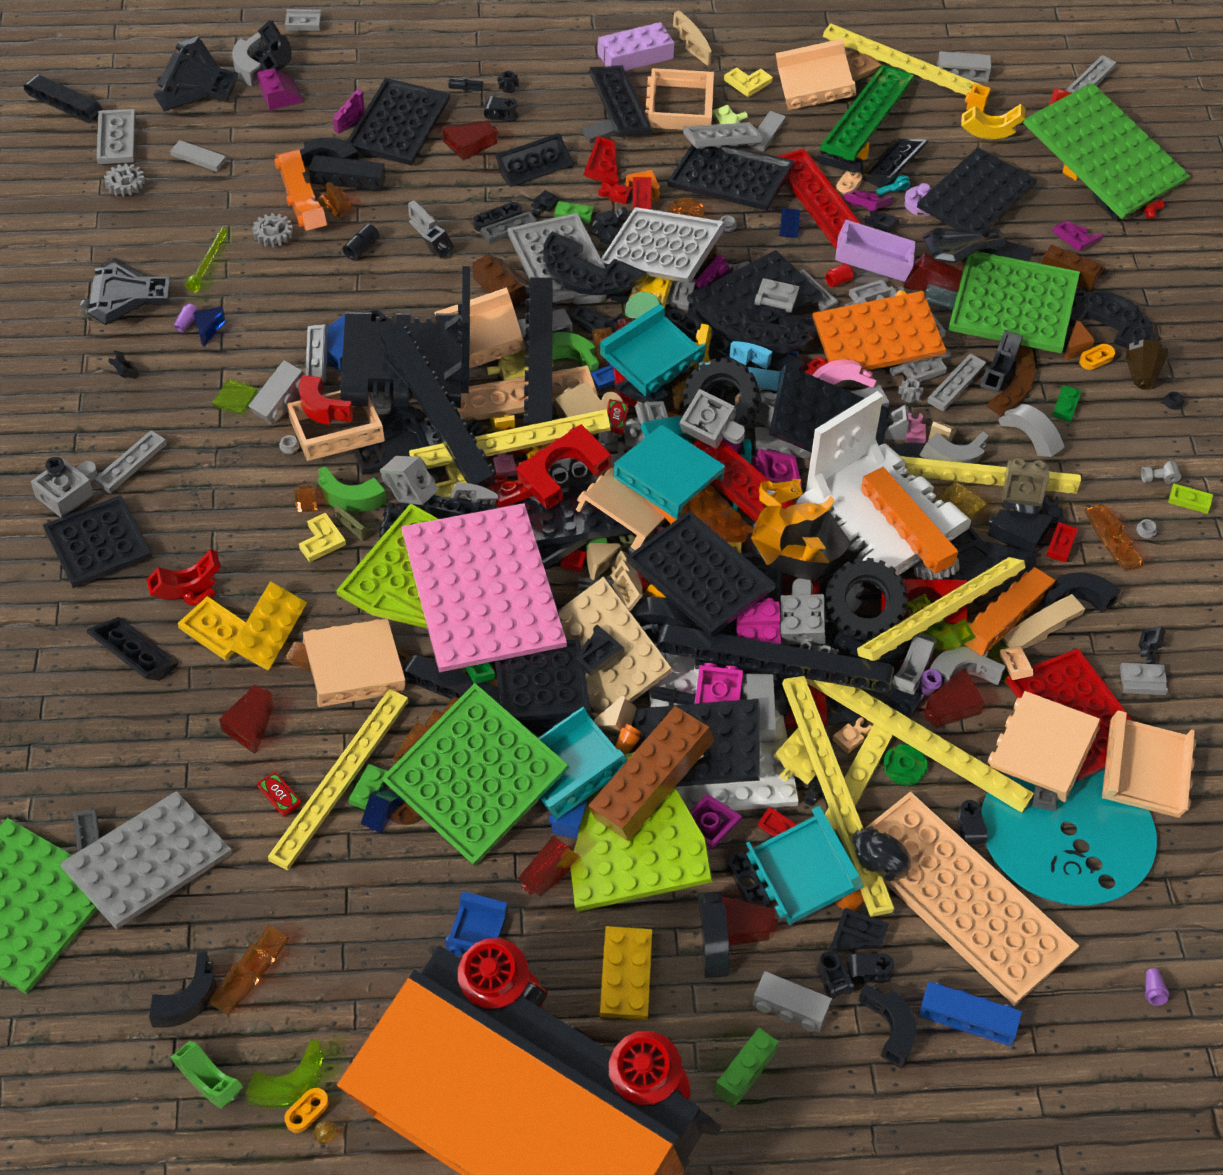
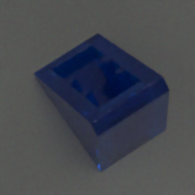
M782 208L779 237H798L801 210Z
M223 307L193 312L202 345L205 346L224 324L225 315Z
M383 787L370 793L361 825L382 833L390 820V814L396 810L402 800L401 797Z

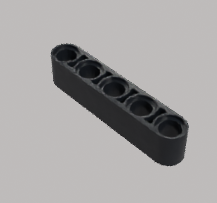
M35 75L24 84V90L29 96L87 123L93 121L99 115V111H102L101 105L96 100L41 75Z

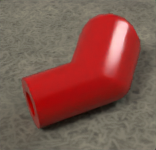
M1158 200L1147 204L1144 209L1146 217L1148 219L1156 217L1155 211L1163 209L1164 202Z
M210 587L200 595H194V592L190 590L183 593L184 602L191 606H197L207 596L211 599L216 596V593Z

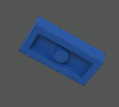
M612 365L591 372L593 382L599 391L615 385Z

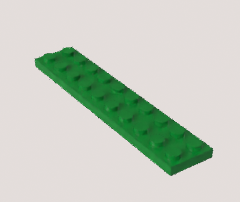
M882 65L822 142L820 150L831 155L843 157L846 160L854 161L913 82L914 74Z

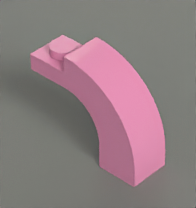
M843 359L829 362L812 375L833 385L842 380H854L873 388L876 383L875 378L872 376L873 373L865 369L861 370L862 366L860 363L853 360Z

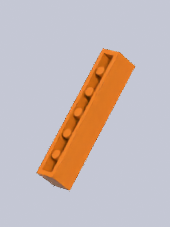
M884 467L863 476L861 485L863 495L871 500L876 510L885 516L887 522L898 531L902 539H905L912 551L919 555L927 568H930L936 574L955 564L958 550Z
M1036 567L1029 573L1025 572L1019 582L1015 581L1007 592L1001 593L995 603L991 602L984 613L980 612L973 623L969 622L964 627L962 643L983 656L1046 599V593L1053 588L1056 580Z

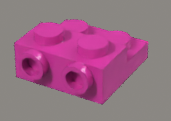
M759 449L751 459V465L772 483L800 479L795 455Z
M771 598L763 599L737 617V637L781 644L779 602H774Z
M705 663L704 666L700 665L695 704L740 700L743 670H739L736 666L719 668L713 663Z

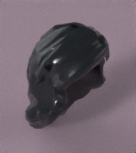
M873 826L861 828V830L855 832L852 836V842L855 844L857 858L862 868L870 872L877 871L883 879L888 881L900 880L907 876L911 865V856L899 840L887 833H880Z

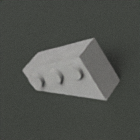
M283 360L249 404V408L254 415L273 425L288 412V403L300 401L299 382L302 375H304L302 370Z

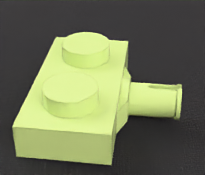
M728 105L712 110V116L717 124L740 123L739 121L748 118L746 111L736 115Z

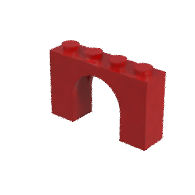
M582 424L572 428L561 438L555 439L549 446L537 451L534 456L522 461L516 467L520 482L546 510L563 500L561 487L548 474L550 467L555 462L565 458L577 459L596 477L612 467L611 454Z
M903 579V586H906L908 591L906 594L908 604L918 599L937 601L967 583V580ZM883 592L881 613L884 611L886 605V598ZM967 604L959 608L957 612L945 617V633H963V629L967 625Z

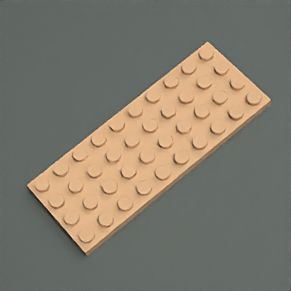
M912 792L905 795L867 826H873L880 833H887L899 840L911 856V865L907 876L894 881L883 879L884 883L1014 1006L1078 950L1079 945Z

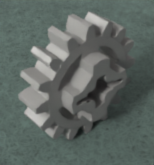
M127 163L124 166L117 164L118 168L111 167V171H107V176H104L106 189H109L110 193L115 192V196L122 194V197H124L127 193L132 196V192L138 193V188L143 189V184H145L143 171L140 170V167L135 168L134 164L130 166Z
M271 213V216L264 214L263 219L258 217V222H254L252 230L254 239L258 240V244L264 242L265 247L269 244L274 247L275 244L282 246L281 242L288 243V239L292 238L293 226L287 216L282 218L281 214L274 216V213Z
M956 558L954 565L936 574L930 568H927L923 560L913 565L914 575L917 578L922 577V579L943 580L944 577H949L950 574L954 575L956 574L955 572L959 571V560Z

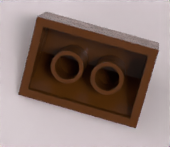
M1052 244L1042 260L1044 265L1079 271L1077 287L1089 292L1092 291L1105 270V266Z
M487 254L473 262V279L489 293L507 288L513 307L530 298L526 297V285H530V283L503 259Z

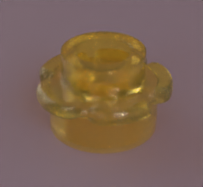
M322 1121L317 1124L313 1132L314 1139L318 1140L319 1144H327L335 1139L337 1136L335 1123Z

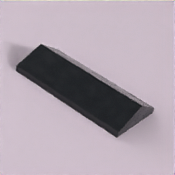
M560 133L496 154L500 174L509 187L574 165Z
M898 138L862 175V179L877 187L892 181L928 144V140Z
M120 617L87 629L86 633L145 679L160 681L178 666V662Z

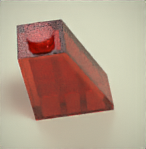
M488 121L451 125L442 128L443 142L463 161L498 144V130Z
M924 253L913 265L906 281L903 282V288L952 295L955 290H959L962 271L945 262L934 261L933 256Z
M966 668L959 671L928 699L924 715L926 720L931 722L933 728L981 714L984 701Z
M255 684L219 719L221 731L255 754L258 751L274 708L272 694L267 689L260 688Z
M553 835L518 877L523 883L521 888L530 895L535 893L541 897L571 870L570 866L580 856Z
M722 896L726 910L729 946L768 941L770 932L775 933L778 919L774 918L775 909Z

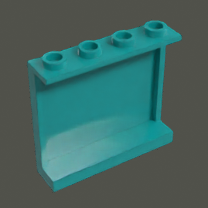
M658 304L600 342V355L646 397L650 393L656 392L665 383L671 382L674 377L686 372L694 364L701 362L705 358L706 345L703 343L697 346L665 317V308Z
M660 425L615 462L613 477L677 520L682 515L685 504L715 479L723 480L725 465L698 449L672 430Z
M584 707L573 712L569 717L538 737L540 741L570 767L540 800L557 820L605 786L627 762L624 754L620 749L617 750L589 717Z
M820 805L811 809L814 817L753 848L750 842L746 843L750 850L746 854L751 864H757L759 869L755 871L761 883L766 881L768 887L765 890L770 900H776L778 905L775 906V909L780 919L785 917L789 925L864 887L858 872Z

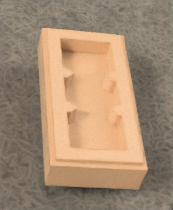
M1021 646L1000 650L1001 658L1012 680L1033 676V669Z

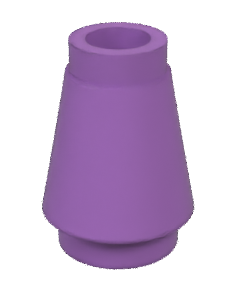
M192 304L183 306L173 325L174 328L179 332H183L199 319L200 311Z
M934 669L924 671L921 675L918 691L926 694L925 697L930 696L941 686V674Z
M1156 968L1146 971L1145 998L1151 1005H1163L1168 1001L1169 991L1160 970Z

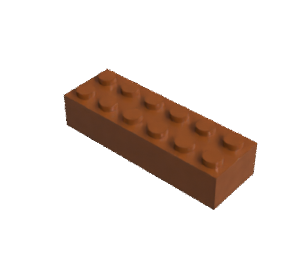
M674 706L588 805L594 818L629 841L714 742L710 728Z

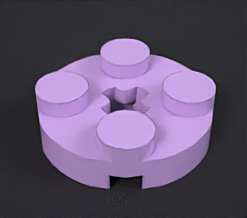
M923 183L906 191L905 207L911 213L917 215L919 212L924 213L923 216H929L928 213L917 208L918 201L932 189L928 184Z

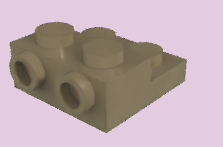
M1016 458L1013 461L1008 460L1001 501L1019 500L1042 504L1049 479V465L1040 460L1034 461V463L1025 462L1020 458Z

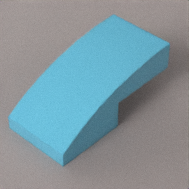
M733 341L731 343L730 357L744 365L751 361L767 369L771 364L772 351L755 344Z

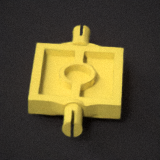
M525 350L498 359V366L487 367L488 375L500 374L503 380L525 377V370H529V367H525V355H529V353H525Z
M798 727L773 756L785 768L780 774L781 779L785 776L783 781H787L791 775H794L808 785L816 776V772Z

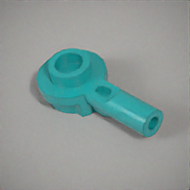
M900 175L894 180V183L876 189L877 195L881 196L890 191L900 192L906 190L911 184L909 176Z

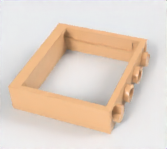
M652 68L651 77L648 76L647 86H651L647 87V97L650 98H646V109L649 110L645 111L651 128L684 130V127L711 125L714 72ZM656 86L705 88L704 115L654 112Z
M341 390L322 396L328 399L341 400ZM370 398L368 406H362L370 424L307 440L299 421L309 417L303 412L301 401L287 404L290 421L307 461L385 441L383 426Z

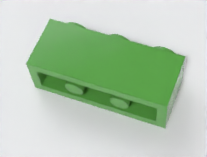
M758 1028L717 1081L715 1095L735 1108L775 1056L779 1041Z

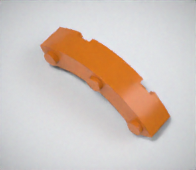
M295 149L276 154V159H274L275 167L277 170L280 169L288 194L286 196L289 207L292 206L299 227H303L307 231L327 226L323 207L318 201L315 202L311 185L305 182L303 172L306 171L300 150Z

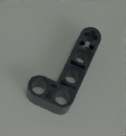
M433 495L424 503L425 512L438 519L497 509L494 506Z

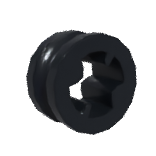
M51 457L45 463L47 473L51 477H60L66 471L64 461L60 457Z

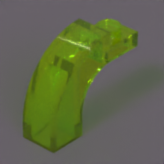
M923 594L909 601L907 607L910 613L914 615L931 603L927 596ZM965 619L956 624H948L942 620L929 626L926 631L921 632L937 638L935 648L943 651L954 650L976 638Z
M310 1040L301 1063L293 1072L287 1075L274 1077L255 1071L245 1093L248 1104L269 1109L283 1108L293 1105L309 1089L316 1088L322 1078L320 1065L324 1057L320 1041Z

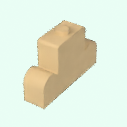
M584 382L573 389L570 387L563 391L562 395L556 397L553 406L556 408L558 418L562 419L607 409L609 399L623 402V400L614 392L605 393L600 400L590 385Z

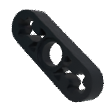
M821 150L817 153L818 163L851 173L863 170V160L856 157L852 161Z
M510 202L477 214L473 218V227L476 231L481 232L483 227L522 214V206L517 202ZM500 215L502 218L496 219L493 216Z
M743 852L732 853L728 859V870L747 907L754 913L764 912L767 909L769 897L748 856ZM736 860H737L739 863H742V871H743V872H741V873H740L741 869H740L739 865H738V864H734V862H735ZM744 878H751L755 884L747 887L742 884V880ZM755 891H756L755 896H756L757 900H759V901L762 900V904H760V905L758 904V902H754V894H753V893H754Z

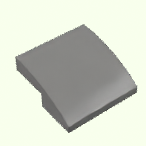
M456 482L450 498L494 506L498 499V494L478 485Z

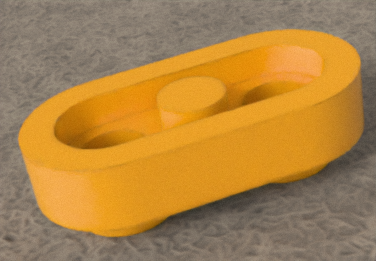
M1100 344L1083 352L1079 363L1087 370L1096 369L1111 362L1114 358L1115 350L1108 344Z
M320 1088L309 1089L287 1110L285 1114L286 1127L293 1133L305 1131L327 1109L328 1097L326 1092ZM314 1101L320 1102L318 1106L312 1105ZM298 1118L302 1119V1122H301V1123H299V1124H295V1123H294V1121H295L296 1119H298Z

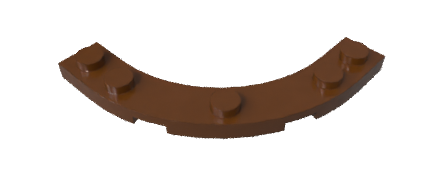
M1020 345L1014 364L1015 375L1012 382L1003 392L988 402L987 407L1000 417L1005 415L1006 411L1015 409L1021 404L1033 384L1035 360L1030 347Z

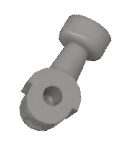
M1169 461L1164 465V468L1152 470L1151 467H1142L1141 479L1143 483L1152 482L1153 478H1163L1167 484L1178 482L1181 479V474L1177 463Z

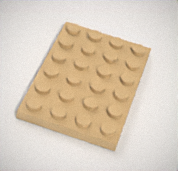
M604 577L557 611L566 640L580 639L581 651L584 649L587 639H590L594 633L593 628L597 624L624 647L625 653L594 675L590 676L585 672L589 703L598 716L623 695L632 703L674 671Z

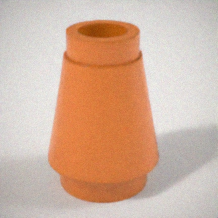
M626 724L621 729L615 748L617 750L620 749L623 754H628L640 741L642 732Z

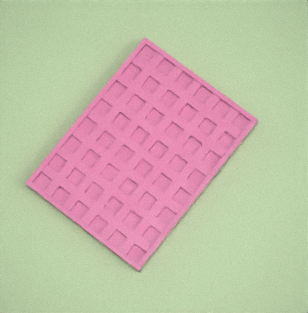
M525 503L402 526L404 542L439 672L566 647L567 641Z

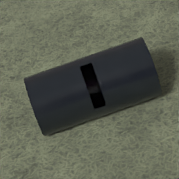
M371 224L363 226L342 247L346 257L351 260H357L379 238L380 235L376 227Z

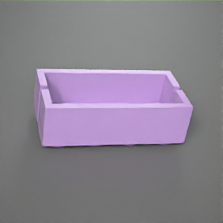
M661 22L598 37V55L603 63H605V66L623 65L625 71L673 59L674 41L667 34Z
M845 220L838 235L835 260L905 282L913 267L915 241Z

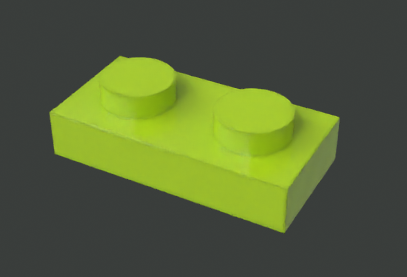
M1173 483L1168 503L1208 514L1213 494Z

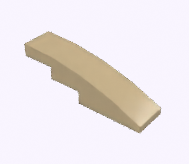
M676 11L674 13L673 27L680 31L679 38L686 42L685 49L707 66L711 65L712 51L707 40L688 17L681 11Z
M620 551L609 566L613 571L611 574L614 580L612 586L626 608L631 611L643 596L642 585L637 571L626 561L628 553Z
M1071 594L1021 622L1009 631L1002 640L1009 648L1021 646L1022 649L1028 648L1047 639L1049 633L1065 627L1067 621L1082 615L1085 608Z

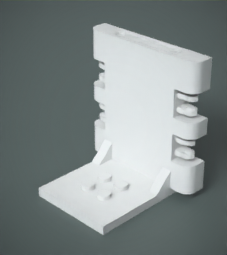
M876 391L815 429L806 492L800 496L796 504L807 502L820 504L827 501L830 496L834 498L830 513L852 543L849 549L852 552H856L862 548L863 550L858 554V558H861L862 561H866L867 558H874V562L877 563L882 560L886 562V567L890 568L892 566L895 568V574L898 576L922 559L912 551L905 539L899 536L898 531L887 522L885 516L876 510L871 500L863 495L861 491L863 476L884 467L949 541L968 530L971 519L952 502L944 503L942 500H938L932 503L936 498V495L933 493V485L923 476L916 478L912 474L904 478L908 473V469L905 468V460L887 444L884 443L878 446L875 437L883 395Z

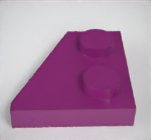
M359 88L333 116L334 131L338 134L357 124L365 112L363 91Z
M852 190L845 193L844 200L849 201L851 205L864 206L869 211H876V209L892 204L893 197L887 196L881 199L876 197V193Z
M1066 220L1055 225L1052 231L1078 251L1101 241L1103 234L1099 232L1096 236L1087 233L1088 228L1075 225Z
M718 254L698 277L695 284L699 289L726 276L727 273H732L725 258Z

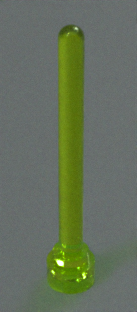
M222 227L195 275L187 279L185 287L189 291L198 292L201 288V278L227 234L225 227Z

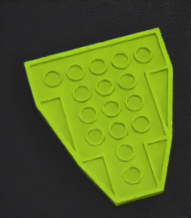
M410 503L336 590L337 595L373 616L427 628L402 534V526L438 520V518Z
M634 752L624 754L626 760H628L634 754ZM605 786L589 796L584 816L580 823L570 866L574 903L577 912L713 883L706 840L676 788L669 793L629 841L597 821L588 806Z

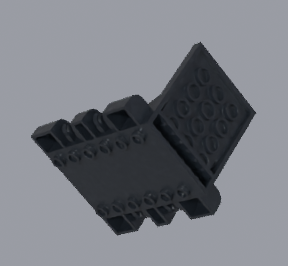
M462 266V303H458V314L436 313V323H431V318H427L426 323H420L418 317H415V322H411V313L396 312V322L400 321L404 327L407 326L412 335L410 337L411 340L418 343L421 349L419 353L422 357L426 356L430 364V371H435L439 378L438 384L440 387H445L449 396L447 397L449 402L453 401L457 408H461V393L469 394L470 266ZM345 312L341 400L351 401L352 406H368L369 392H373V398H377L378 392H384L385 398H390V392H393L394 407H409V393L412 392L382 344L379 330L395 323L393 322V317H388L387 322H382L381 317H376V322H372V312Z

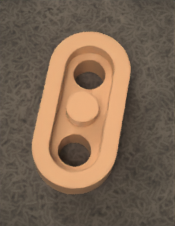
M848 171L844 173L836 186V191L840 197L844 198L846 192L856 190L859 187L862 174L860 172L851 173Z

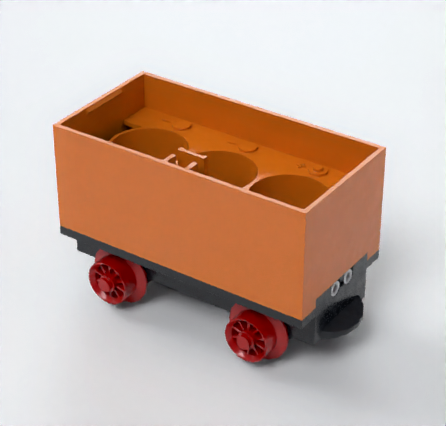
M501 938L482 940L472 945L463 957L454 955L440 945L438 947L431 945L428 951L432 957L420 973L415 969L412 971L337 1084L340 1089L371 1116L461 1175H682L690 1163L688 1157L701 1135H717L721 1130V1127L715 1120L703 1112L699 1106L689 1101L690 1081L685 1070L682 1068V1059L676 1046L666 1036L653 1031L635 1032L623 1038L614 1050H607L586 1037L577 1027L565 1024L542 1009L548 992L528 970V963L523 952L514 943Z

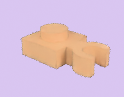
M862 717L857 719L854 727L848 723L833 735L832 740L847 754L864 741V736H867L872 728L871 725L866 728L861 727L864 721Z

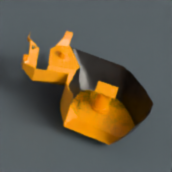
M792 479V481L780 483L762 482L759 488V500L767 507L761 511L751 539L765 563L788 575L806 580L817 581L825 577L838 564L852 544L830 513V508L835 499L830 496L824 503L815 504L807 502L791 505L783 509L780 503L803 495L800 487L801 479Z

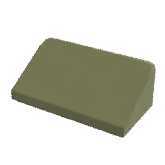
M338 505L334 506L336 520L360 540L365 541L374 534L371 529L346 509Z

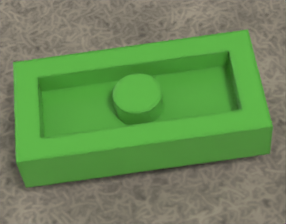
M558 201L554 218L577 213L582 223L590 224L593 206Z
M368 764L348 799L349 804L370 811L385 784L381 778L388 771Z

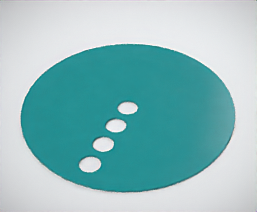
M1105 770L1080 781L1076 780L1066 802L1057 799L1054 812L1032 807V797L1021 813L988 792L981 810L987 829V843L985 844L994 861L1010 879L1027 891L1044 899L1078 906L1098 905L1119 899L1135 889L1144 880L1153 865L1157 848V835L1152 816L1147 809L1102 798ZM1004 772L1002 773L1034 793L1035 784ZM1065 822L1074 824L1077 828L1076 834L1071 836L1064 834L1060 829L1061 824ZM1076 840H1084L1089 845V851L1081 853L1086 856L1083 858L1075 854H1067L1064 850L1076 851L1073 848V842ZM1054 856H1056L1057 860L1054 864L1055 871L1052 874L1051 862ZM1095 857L1099 859L1102 863V868L1094 871V873H1090V869L1085 863L1087 858ZM1069 861L1078 863L1081 867V874H1078L1079 868L1077 865L1068 864L1066 872L1070 875H1066L1063 870L1064 864ZM1102 875H1108L1114 879L1115 886L1111 889H1105L1100 886L1098 879Z

